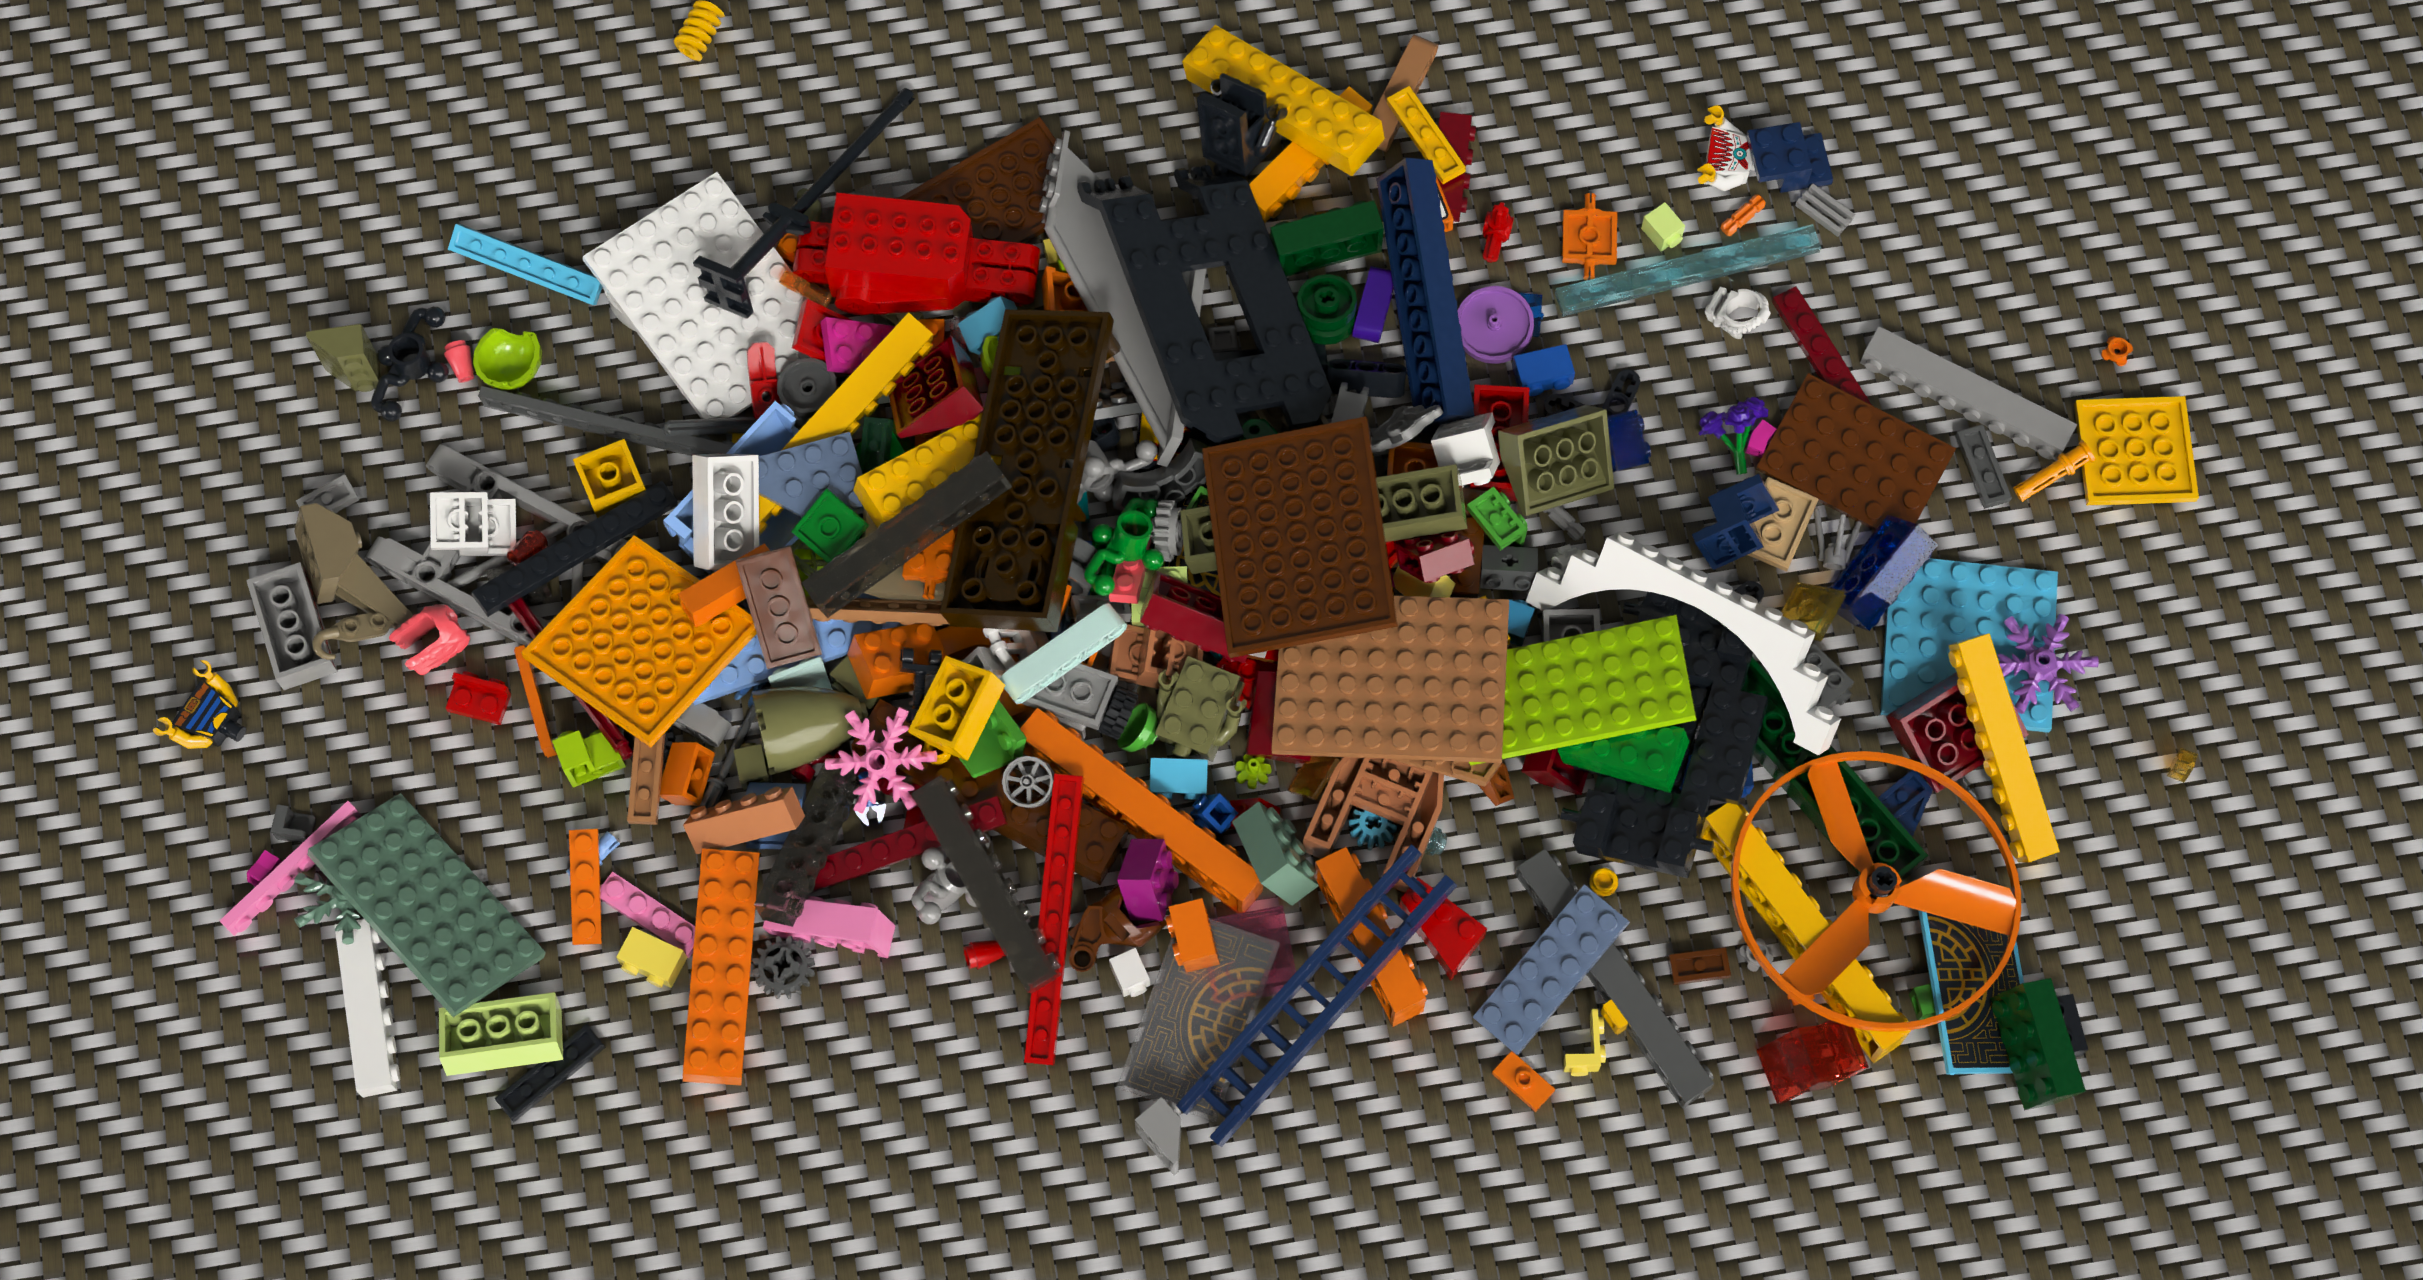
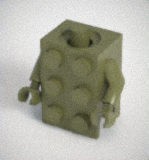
M1188 656L1180 676L1175 672L1172 675V680L1166 677L1167 668L1158 676V681L1161 684L1157 696V720L1159 725L1155 735L1161 742L1174 746L1172 754L1177 757L1188 759L1191 753L1213 762L1218 748L1226 744L1237 732L1241 718L1240 712L1247 705V701L1243 699L1240 707L1236 706L1245 683L1239 681L1240 676Z

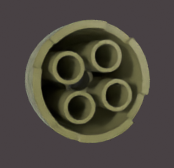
M788 686L752 692L770 775L808 764L825 756L849 740L852 736L848 734V730L854 729L845 718V715L854 710L862 723L863 719L868 718L865 702L860 703L858 697L841 691L811 686Z

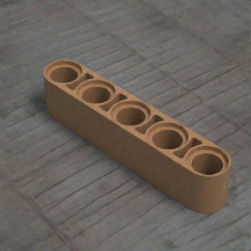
M1413 35L1373 113L1374 117L1382 121L1385 137L1377 149L1387 152L1401 126V123L1387 105V98L1408 86L1417 94L1434 61L1439 44L1417 35Z

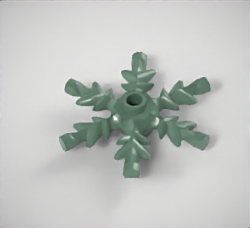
M299 872L294 882L306 885L307 887L303 890L304 892L318 891L316 896L328 893L330 899L327 902L319 900L316 901L318 905L304 907L303 909L307 913L294 918L297 926L301 928L312 919H314L315 924H318L324 914L329 917L331 909L338 908L342 913L336 917V920L341 921L336 926L335 931L343 930L342 942L346 945L352 944L354 942L353 929H361L360 924L355 920L360 918L357 913L353 912L356 909L335 885H331V881L328 878L324 882L318 873L314 874V878H310Z

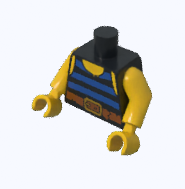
M200 660L205 664L206 671L200 674L195 668H192L196 676L205 677L206 682L200 680L172 722L165 717L157 719L165 724V731L153 728V732L158 736L167 734L169 739L188 749L208 748L211 745L219 747L226 737L239 742L246 733V727L237 723L241 716V713L237 710L238 700L231 686L216 672H211L209 662Z

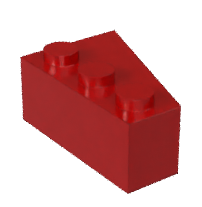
M1417 877L1416 879L1427 888L1426 892L1429 894L1433 888ZM1409 887L1400 899L1399 907L1410 915L1423 899ZM1446 898L1416 933L1423 939L1430 949V953L1437 959L1451 981L1485 938L1487 928Z

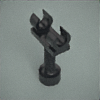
M903 647L901 649L899 672L914 673L915 677L913 707L908 709L907 723H912L924 700L925 675H936L941 666V650H931L929 652L928 665L913 664V648Z

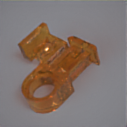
M788 270L783 272L778 281L788 289L825 308L829 306L833 299L829 291L815 283H808Z

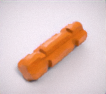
M1754 195L1749 200V203H1745L1731 215V218H1727L1721 224L1720 229L1726 236H1732L1737 231V228H1741L1755 216V213L1760 212L1765 207L1766 202L1760 195Z

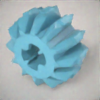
M1356 809L1353 811L1352 815L1355 819L1349 820V827L1353 828L1350 836L1351 838L1359 837L1357 841L1358 846H1362L1367 842V848L1370 851L1373 849L1374 843L1380 849H1383L1384 841L1390 843L1393 841L1391 833L1397 831V825L1393 824V821L1363 809L1362 811ZM1374 823H1377V824H1378V828H1377V827H1373L1372 829H1369V828H1368V824H1370V825H1373Z

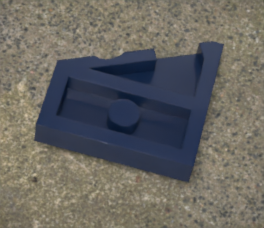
M1912 770L1877 798L1913 837L1933 789L1917 771Z

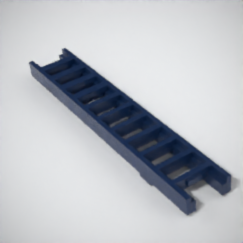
M1412 844L1372 889L1367 891L1353 910L1176 1104L1187 1115L1204 1098L1217 1110L1225 1120L1210 1135V1138L1220 1147H1223L1457 887L1455 882L1445 875L1428 894L1426 887L1413 876L1410 878L1406 872L1422 855ZM1400 879L1423 899L1410 915L1405 913L1386 896ZM1380 901L1404 921L1390 937L1366 917ZM1360 923H1363L1384 942L1370 959L1347 939ZM1341 944L1364 964L1350 981L1327 961ZM1321 966L1345 986L1331 1002L1307 982ZM1302 987L1325 1007L1312 1024L1288 1003ZM1281 1010L1285 1011L1305 1030L1293 1044L1270 1024ZM1261 1032L1284 1052V1055L1274 1066L1250 1046ZM1242 1054L1265 1075L1254 1088L1231 1068L1233 1063ZM1222 1076L1245 1096L1234 1109L1211 1089Z

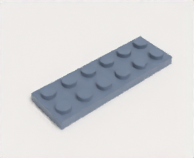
M1584 884L1475 1013L1473 1018L1516 1055H1519L1630 922Z

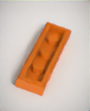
M521 645L515 647L514 652L540 746L545 756L549 758L557 755L552 742L553 738L532 664L523 658L521 652L526 647Z

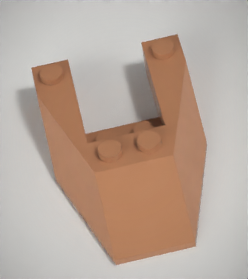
M1343 757L1331 775L1303 838V846L1306 849V853L1320 859L1332 854L1351 808L1354 805L1403 825L1384 868L1383 875L1412 844L1422 854L1406 872L1410 878L1412 876L1415 878L1442 810L1444 775L1391 759ZM1400 879L1392 888L1405 893L1409 886Z

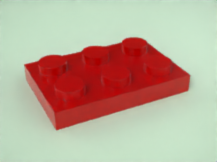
M806 299L801 306L792 349L826 363L821 321L825 317L851 319Z

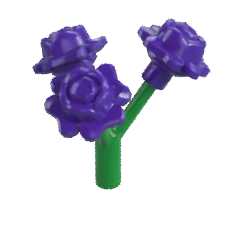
M1747 397L1744 402H1738L1737 405L1731 406L1727 413L1717 414L1714 411L1706 413L1700 419L1699 425L1702 429L1698 434L1700 436L1714 434L1717 439L1721 438L1733 452L1736 474H1746L1747 467L1744 447L1750 428L1754 426L1756 419L1768 417L1769 410L1765 408L1763 400L1757 397ZM1723 420H1725L1726 425L1734 426L1736 446L1725 435L1726 431L1722 427Z

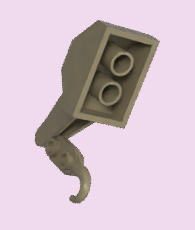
M317 503L300 506L294 532L316 604L332 602L338 596L366 612V614L343 618L330 628L319 631L312 641L313 650L316 655L327 660L336 658L335 654L326 653L322 649L321 644L324 640L336 639L355 642L381 637L387 634L390 628L397 629L407 619H410L413 616L412 612L406 608L358 555L359 548H362V542L359 532H354L352 522Z

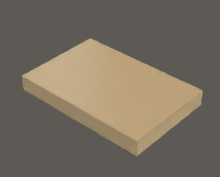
M1768 477L1765 484L1777 502L1779 511L1754 522L1764 547L1748 554V556L1787 572L1819 499Z

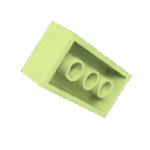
M556 993L479 1002L468 1007L455 1017H452L444 1007L439 1008V1059L446 1076L563 1060L562 1010Z

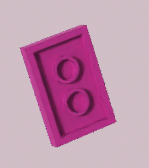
M825 317L821 321L827 371L852 374L895 326Z

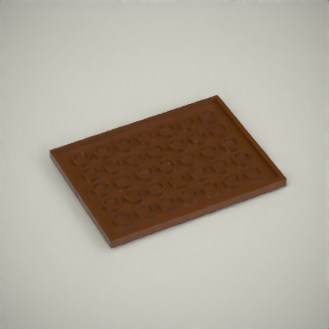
M1367 416L1202 448L1227 651L1230 658L1398 627Z

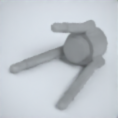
M1815 508L1814 515L1819 545L1818 560L1823 561V567L1827 569L1843 570L1846 565H1849L1850 555L1858 536L1861 522H1856L1845 550L1842 540L1846 515L1841 514L1836 543L1828 544V548L1825 549L1820 511L1818 508Z

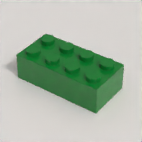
M1671 725L1561 747L1557 751L1565 764L1671 793L1689 740L1684 728Z

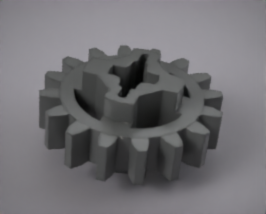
M776 936V943L773 945L769 940L765 941L767 949L758 948L757 952L760 958L752 960L753 964L758 967L752 970L753 976L759 977L756 980L757 986L762 987L765 985L763 991L766 995L774 991L776 999H779L782 993H785L787 998L791 999L792 991H796L797 994L801 995L800 987L802 985L807 987L811 985L807 976H815L814 970L809 968L815 965L814 958H808L812 954L810 949H803L804 944L801 940L793 944L792 936H788L786 942H782L780 936ZM780 951L778 954L774 955L773 957H770L774 953ZM793 953L800 956L802 964L793 960ZM787 961L789 968H784L783 972L780 973L778 967H783ZM765 971L774 974V983L766 977ZM794 978H797V979H796L795 981H793L792 983L787 984L788 982H790V981L793 980Z

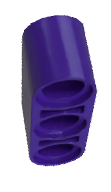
M1374 266L1370 267L1352 337L1375 343L1380 342L1394 290L1391 270Z

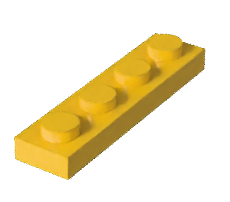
M1410 86L1387 98V105L1425 160H1433L1434 172L1442 184L1466 172V166Z

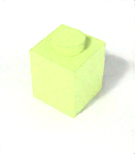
M1663 203L1644 216L1641 229L1662 252L1667 247L1673 248L1682 241L1685 225L1666 203Z

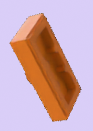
M1513 1051L1492 1071V1074L1534 1112H1537L1556 1090Z

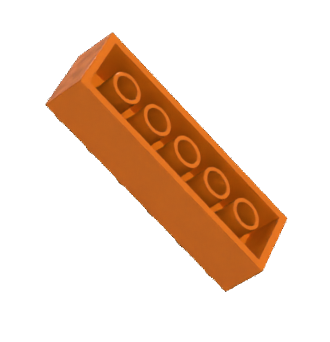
M1347 847L1315 861V879L1338 924L1344 920L1358 901L1373 887L1368 878L1363 879L1359 872L1361 864L1356 854H1350ZM1381 903L1377 904L1366 917L1390 937L1395 932V929L1389 928L1385 919H1388L1387 913ZM1360 923L1347 937L1369 959L1384 944L1363 923ZM1401 949L1370 982L1392 1027L1423 1013L1425 1002L1427 1001L1425 995L1428 994L1422 979L1417 980L1412 972L1415 967L1408 953L1403 955ZM1357 958V960H1358V962H1359V964H1360V966H1361V968H1362V967L1364 966V964Z

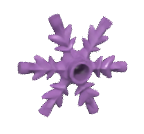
M2063 614L2058 615L2053 627L2049 623L2046 624L2047 637L2042 635L2045 645L2040 648L2033 645L2034 636L2029 638L2027 624L2020 628L2013 616L2003 622L2013 633L2007 635V638L2019 643L2015 648L2026 651V657L2021 660L2014 654H2012V659L2003 654H1998L2003 677L2013 670L2014 676H2016L2021 669L2029 674V679L2019 682L2024 686L2013 692L2014 695L2020 696L2015 705L2017 712L2020 714L2025 713L2029 701L2034 705L2037 704L2035 690L2041 693L2038 685L2041 680H2046L2050 683L2048 692L2054 690L2055 702L2058 704L2062 699L2069 711L2072 712L2080 706L2071 696V693H2076V689L2063 684L2067 679L2058 678L2057 671L2063 668L2071 674V669L2081 674H2085L2083 667H2098L2099 665L2098 656L2082 657V650L2077 651L2070 657L2068 652L2062 658L2055 655L2054 648L2063 646L2058 642L2069 636L2068 632H2062L2069 620Z

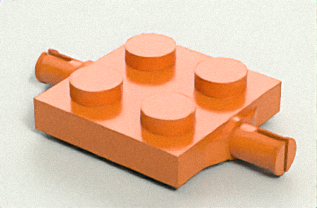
M1587 193L1584 196L1585 208L1563 210L1562 263L1584 265L1583 279L1588 281L1590 271L1591 281L1595 279V265H1616L1617 212L1596 209V195L1594 193L1591 194L1590 203V193Z
M944 508L935 509L933 524L909 525L902 576L904 580H916L925 583L922 597L928 600L929 597L931 600L935 598L936 584L947 581L958 526L945 524L947 510Z

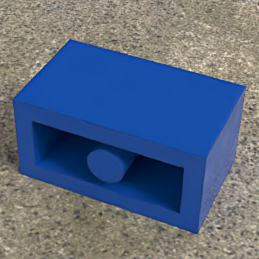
M1567 344L1513 357L1512 370L1517 386L1529 387V396H1537L1549 389L1563 390L1573 384L1575 371Z

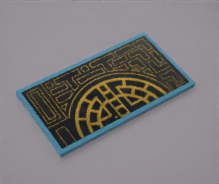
M1919 911L1936 1015H1939L1970 998L1986 983L2002 958L2009 936ZM2017 941L2007 964L1990 988L1971 1006L1959 1014L1938 1023L1946 1074L2013 1073L2010 1069L2005 1045L2001 1040V1032L1992 1010L1990 998L2024 983Z

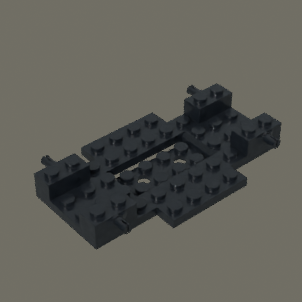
M1647 591L1646 598L1641 605L1625 601L1622 612L1637 615L1638 623L1677 615L1696 714V721L1673 725L1685 729L1689 744L1671 793L1573 766L1576 770L1598 774L1594 790L1588 789L1584 805L1580 808V811L1563 807L1560 819L1576 822L1577 828L1573 844L1578 854L1689 878L1696 850L1709 853L1713 851L1714 841L1700 838L1711 799L1736 805L1740 803L1769 700L1767 696L1742 691L1753 652L1736 634L1720 621L1695 606L1673 597ZM1710 690L1709 698H1708L1707 705H1706V708H1705V711H1704V715H1703L1702 722H1701V725H1700V729H1699V732H1698V736H1697V739H1696V742H1695V746H1694V749H1693V753H1692V756H1691V760H1690V763H1689V767H1688V770H1687V773H1686V777H1685V780H1684V784H1683V787H1682V791H1680V787H1681L1682 780H1683V777H1684V773H1685V770H1686V767H1687V763H1688V760H1689V756H1690V753H1691V749H1692V746H1693V742H1694V739H1695V736H1696V732H1697V729H1698V725H1699V722H1700V718H1701V715H1702V712H1703V708H1704V705H1705V701H1706V698H1707V694H1708V691Z

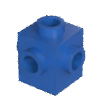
M1217 793L1200 796L1193 803L1192 807L1194 809L1189 815L1194 819V824L1200 829L1206 827L1214 834L1221 835L1229 829L1232 824L1231 821L1237 816L1238 812L1224 796Z

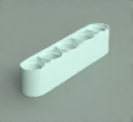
M1110 603L1100 606L1007 670L1000 677V680L1005 684V691L1016 704L1025 702L1118 638L1126 630L1127 624Z

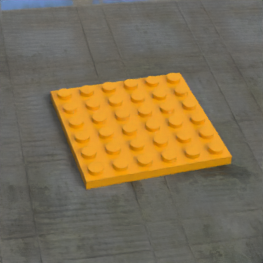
M634 535L521 653L525 660L651 748L757 633L751 614L737 605L732 606L695 628L681 609L678 593L700 580Z

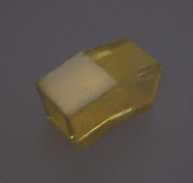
M2180 748L2176 757L2172 760L2167 776L2184 783L2195 766L2198 754Z

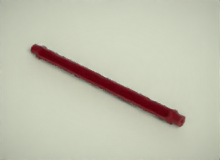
M522 597L508 605L533 639L544 629ZM574 694L613 747V750L619 753L623 760L629 759L633 755V751L629 747L628 740L625 739L614 722Z

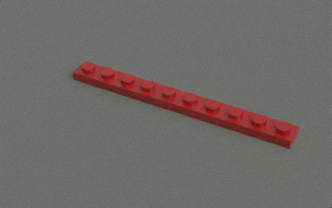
M1054 774L1024 1063L1055 1065L1084 785L1083 776Z

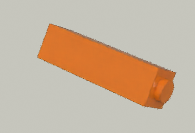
M764 543L738 559L770 550ZM735 561L678 593L681 609L695 628L746 599Z

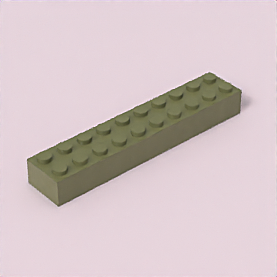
M1456 464L1377 477L1386 542L1468 529L1462 480ZM1209 506L1181 510L1184 555L1188 568L1192 574L1217 570Z

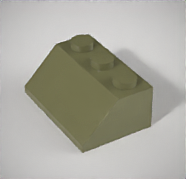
M362 324L306 332L309 343L328 373L354 391L369 392L376 388L381 377L380 362L377 352Z

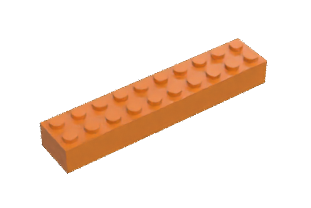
M1039 708L1032 713L1020 728L1027 738L1023 752L1024 755L1037 757L1047 762L1055 774L1083 776L1082 798L1103 814L1128 826V832L1137 839H1164L1167 850L1172 854V865L1241 917L1244 916L1263 892V885L1260 883L1251 861L1246 863L1238 857L1240 854L1235 848L1229 844L1223 846L1215 840L1217 838L1216 835L1208 828L1203 827L1200 829L1193 823L1194 819L1183 810L1178 812L1170 806L1171 802L1165 796L1159 793L1155 795L1149 791V786L1142 779L1130 777L1125 773L1126 769L1119 762L1107 760L1103 757L1104 753L1100 748L1092 743L1087 745L1081 740L1082 737L1076 730L1071 727L1064 728L1058 723L1059 719L1048 710L1044 713Z

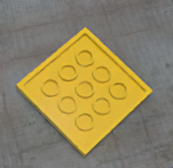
M2185 396L2075 401L2074 410L2078 442L2083 440L2096 459L2093 463L2087 462L2081 466L2086 506L2196 502L2199 499Z

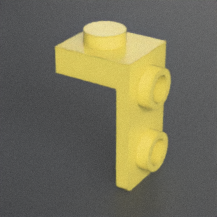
M1598 1008L1592 1009L1590 1012L1592 1054H1565L1563 1072H1571L1572 1076H1586L1588 1072H1598L1601 1063H1605V1045H1600L1599 1034H1604V1018L1598 1017Z

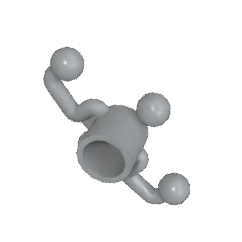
M1090 440L1077 504L1082 499L1083 493L1087 491L1094 492V496L1101 502L1110 501L1113 498L1114 485L1112 482L1114 475L1119 471L1133 472L1151 464L1157 455L1156 444L1151 440L1141 441L1136 447L1138 458L1124 463L1119 458L1108 461L1099 445L1095 441ZM1066 459L1070 468L1073 466L1074 459Z
M986 833L967 838L971 851L975 853L986 852L991 843ZM965 839L946 846L945 854L947 857L945 860L942 851L936 847H930L923 852L922 862L924 866L935 871L918 885L911 900L913 906L918 910L919 918L926 924H934L939 921L941 911L949 908L964 893L966 901L973 907L983 906L987 901L988 894L986 889L981 885L971 884L970 874L966 869V860L957 852Z

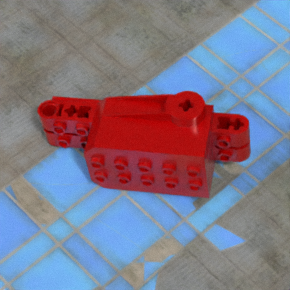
M836 193L832 223L809 221L811 232L805 235H798L792 276L804 282L828 284L831 297H836V307L849 314L867 315L952 310L964 301L987 303L990 299L999 296L1014 301L1016 306L1031 304L1034 301L1037 283L1036 275L1038 274L1041 254L1040 248L1025 243L973 238L971 219L959 205Z

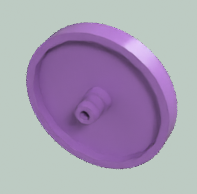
M1489 286L1478 289L1468 295L1458 308L1463 348L1468 355L1478 361L1498 364L1513 360L1514 356L1524 352L1532 339L1534 331L1532 310L1520 294L1509 288Z

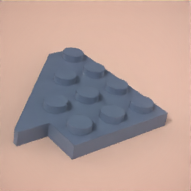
M850 432L758 457L760 496L802 518L827 488L859 516L863 515L864 507L853 491L857 477L863 474Z

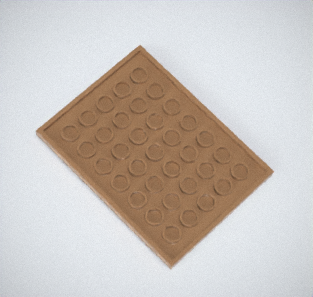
M1394 596L1398 627L1279 649L1272 754L1502 763L1509 599Z

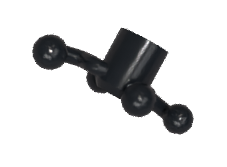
M433 306L428 309L417 308L414 310L406 322L402 334L393 338L389 345L382 346L378 350L377 357L379 362L384 366L392 367L389 373L380 377L371 399V406L386 421L394 422L400 418L402 408L396 401L388 400L384 403L382 402L389 384L401 387L406 385L409 380L419 379L425 374L435 383H441L448 378V367L442 362H430V357L425 349V339L422 335L414 332L421 319H424L426 324L432 328L442 326L446 315L439 307ZM417 354L411 361L403 362L404 358L408 355Z

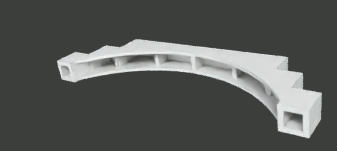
M1618 532L1607 537L1600 557L1591 550H1582L1571 555L1565 574L1562 570L1555 567H1548L1536 572L1526 602L1542 611L1544 609H1561L1563 602L1587 593L1617 589H1632L1662 594L1704 611L1736 634L1766 668L1780 691L1790 714L1796 734L1793 742L1817 755L1829 749L1841 718L1833 715V711L1826 707L1816 706L1828 675L1822 673L1821 669L1816 665L1804 664L1816 634L1809 630L1805 623L1784 617L1783 613L1778 609L1766 608L1758 604V600L1754 597L1741 595L1733 591L1730 585L1709 579L1705 572L1696 569L1692 570L1684 566L1681 560L1674 557H1666L1660 554L1656 547L1647 544L1642 545L1635 541L1632 535L1625 532Z

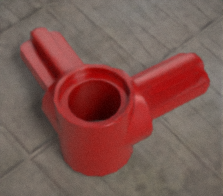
M1504 202L1494 205L1493 210L1488 211L1482 233L1486 238L1482 257L1488 263L1498 261L1502 243L1510 238L1514 217L1510 216L1509 208L1505 207Z

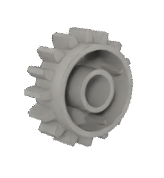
M1161 500V502H1158V508H1156L1157 516L1152 518L1153 530L1150 535L1151 542L1155 543V549L1162 552L1164 561L1168 562L1174 560V555H1180L1183 547L1180 513L1183 509L1177 507V503L1173 500Z

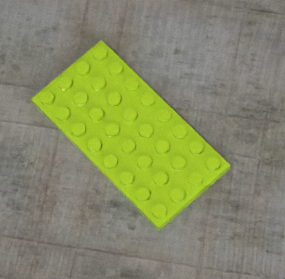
M1677 615L1507 649L1502 759L1696 721ZM1469 762L1470 766H1471V765H1476V764H1481V763H1486V762Z

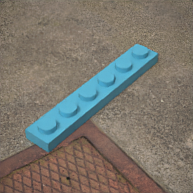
M455 224L448 250L588 304L597 305L603 286L594 275L462 224Z

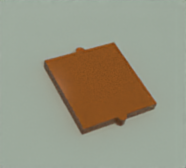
M1311 756V760L1305 762L1301 769L1297 771L1298 774L1287 791L1291 794L1316 800L1326 783L1330 781V776L1340 760L1329 756Z

